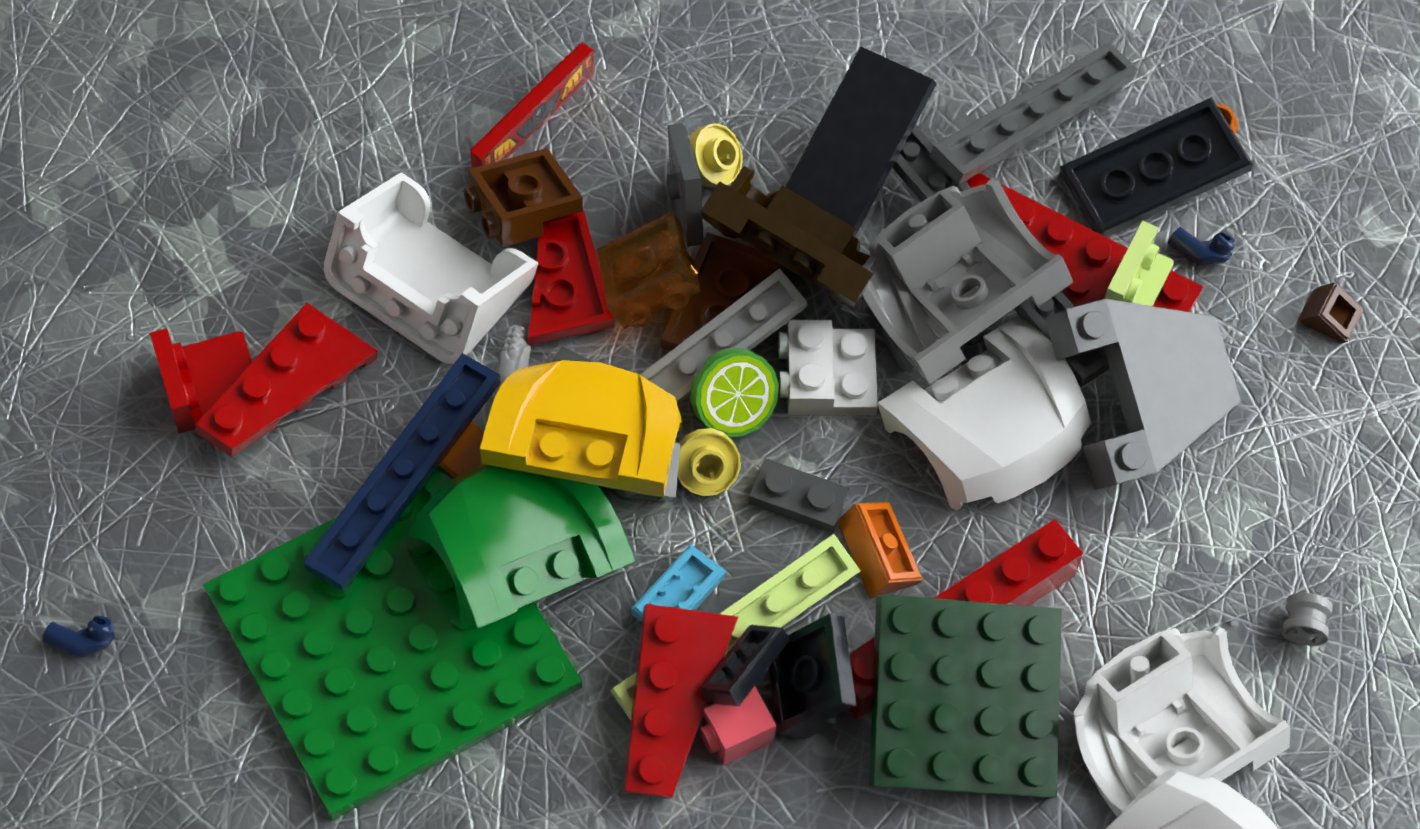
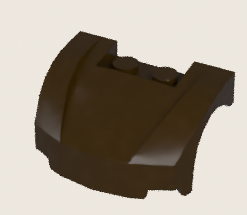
M744 166L730 187L719 181L701 210L702 219L724 236L742 239L782 266L827 289L829 299L852 309L858 306L864 298L863 294L874 273L863 267L870 255L859 251L861 246L860 241L855 237V228L783 185L778 191H772L766 196L750 183L754 171Z

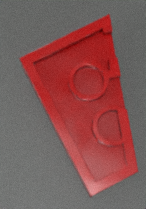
M584 209L582 212L543 222V236L539 237L536 260L538 266L533 288L528 345L531 346L614 328V316Z

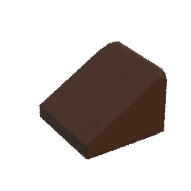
M1334 282L1317 287L1312 291L1298 320L1307 327L1341 343H1346L1364 309Z

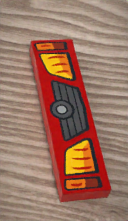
M583 42L579 43L470 149L471 168L507 159L594 74V50Z

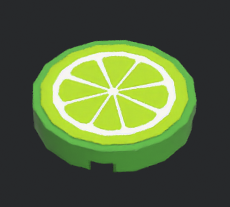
M726 348L711 355L703 363L705 366L701 369L700 373H696L691 384L690 398L695 416L707 428L722 431L728 437H743L758 430L771 417L778 402L779 384L774 369L762 356L745 348Z

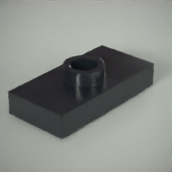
M749 625L700 687L699 693L706 703L739 707L754 686L764 678L767 669L791 640L784 628Z

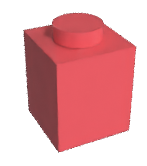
M755 686L739 707L714 704L705 708L703 727L699 728L701 739L710 754L717 752L723 765L773 743L776 732V724Z

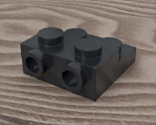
M830 613L789 634L788 636L791 640L769 667L777 734L805 740L836 725L837 714L856 706L844 616Z

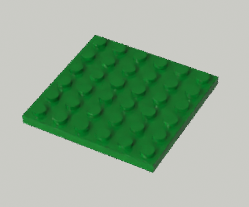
M440 465L344 593L305 570L304 566L305 559L337 517L203 584L206 594L332 821L582 688V679L535 602L518 608V612L483 627L462 628L456 588L442 558L430 544L423 540L409 537L411 526L416 523L417 515L430 501L431 494L443 484L454 479Z

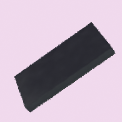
M860 46L785 187L855 228L856 235L937 83L928 76Z
M1211 97L1060 166V175L1092 230L1108 237L1252 171L1253 163Z

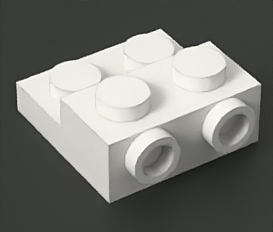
M789 320L787 332H779L778 358L786 359L787 371H780L779 398H787L788 415H876L878 400L875 329H832V320Z

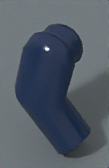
M1179 227L1168 240V245L1197 265L1225 263L1232 257L1231 251L1236 246L1234 238L1225 232L1218 233L1213 237V240L1199 241L1182 227Z
M96 616L88 622L86 628L76 632L56 622H51L45 629L42 641L71 656L83 658L109 647L115 637L113 632L114 625L109 618Z

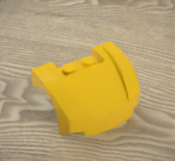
M561 360L519 368L505 379L494 398L480 447L481 462L486 465L664 498L677 432L683 429L676 397L637 373L600 362Z

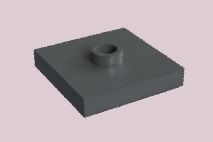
M683 123L668 125L670 174L666 175L669 198L674 200L687 247L702 245L704 235L703 219L701 216V176L686 127L683 126Z

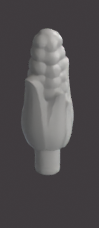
M510 326L505 334L503 348L499 350V358L495 370L500 375L501 382L495 390L496 394L509 375L519 368L529 367L531 347L527 345L526 330L523 326Z

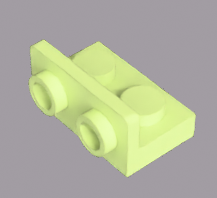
M1142 220L1107 289L1104 299L1148 306L1154 305L1174 264L1172 259L1159 254L1160 247L1153 244L1158 227Z

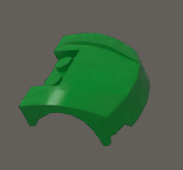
M486 464L471 468L433 492L430 496V501L416 517V523L411 526L409 531L410 538L420 539L430 544L440 555L447 567L456 588L460 607V623L463 629L483 627L516 613L518 608L588 578H598L635 562L622 525L612 505L597 485Z

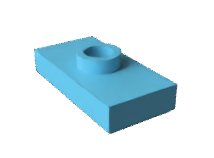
M690 544L631 608V615L642 622L643 607L646 604L696 610L725 579L726 570Z

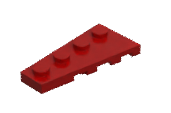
M306 302L196 423L195 433L230 457H233L276 428L280 420L294 411L298 413L309 406L314 397L329 387L334 389L346 381L348 375L362 365L365 368L377 360L378 350Z
M646 604L643 607L623 793L664 799L673 797L707 704L699 693V689L724 658L738 616Z

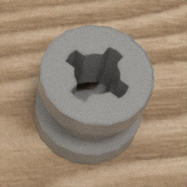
M1294 593L1288 596L1285 608L1289 613V618L1284 621L1281 633L1283 637L1288 641L1304 646L1325 644L1329 637L1326 620L1332 615V602L1323 596L1312 593Z

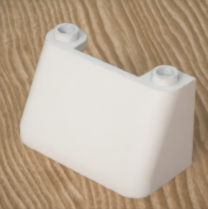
M399 173L337 213L324 260L325 277L336 291L438 360L446 364H454L462 353L468 355L527 289L534 278L538 262L517 249L507 248L496 255L492 264L427 222L431 206L429 196L417 182L403 173Z

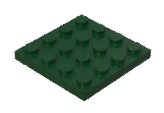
M886 594L876 596L869 787L1057 798L1062 609Z

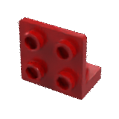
M167 328L150 333L178 433L195 430L196 423L252 363L244 333L238 331L183 347L181 342L171 343Z

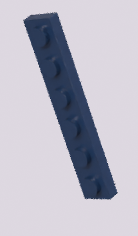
M463 353L460 355L305 559V570L344 593L501 382L498 373Z

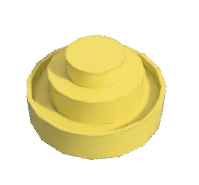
M718 123L702 126L693 131L689 140L701 176V185L715 188L719 181L726 185L731 184L741 171L743 159L741 146L735 134L728 127Z
M712 428L697 429L687 434L679 442L678 478L681 484L691 493L701 496L717 495L728 490L737 480L741 469L740 454L733 440L724 432Z

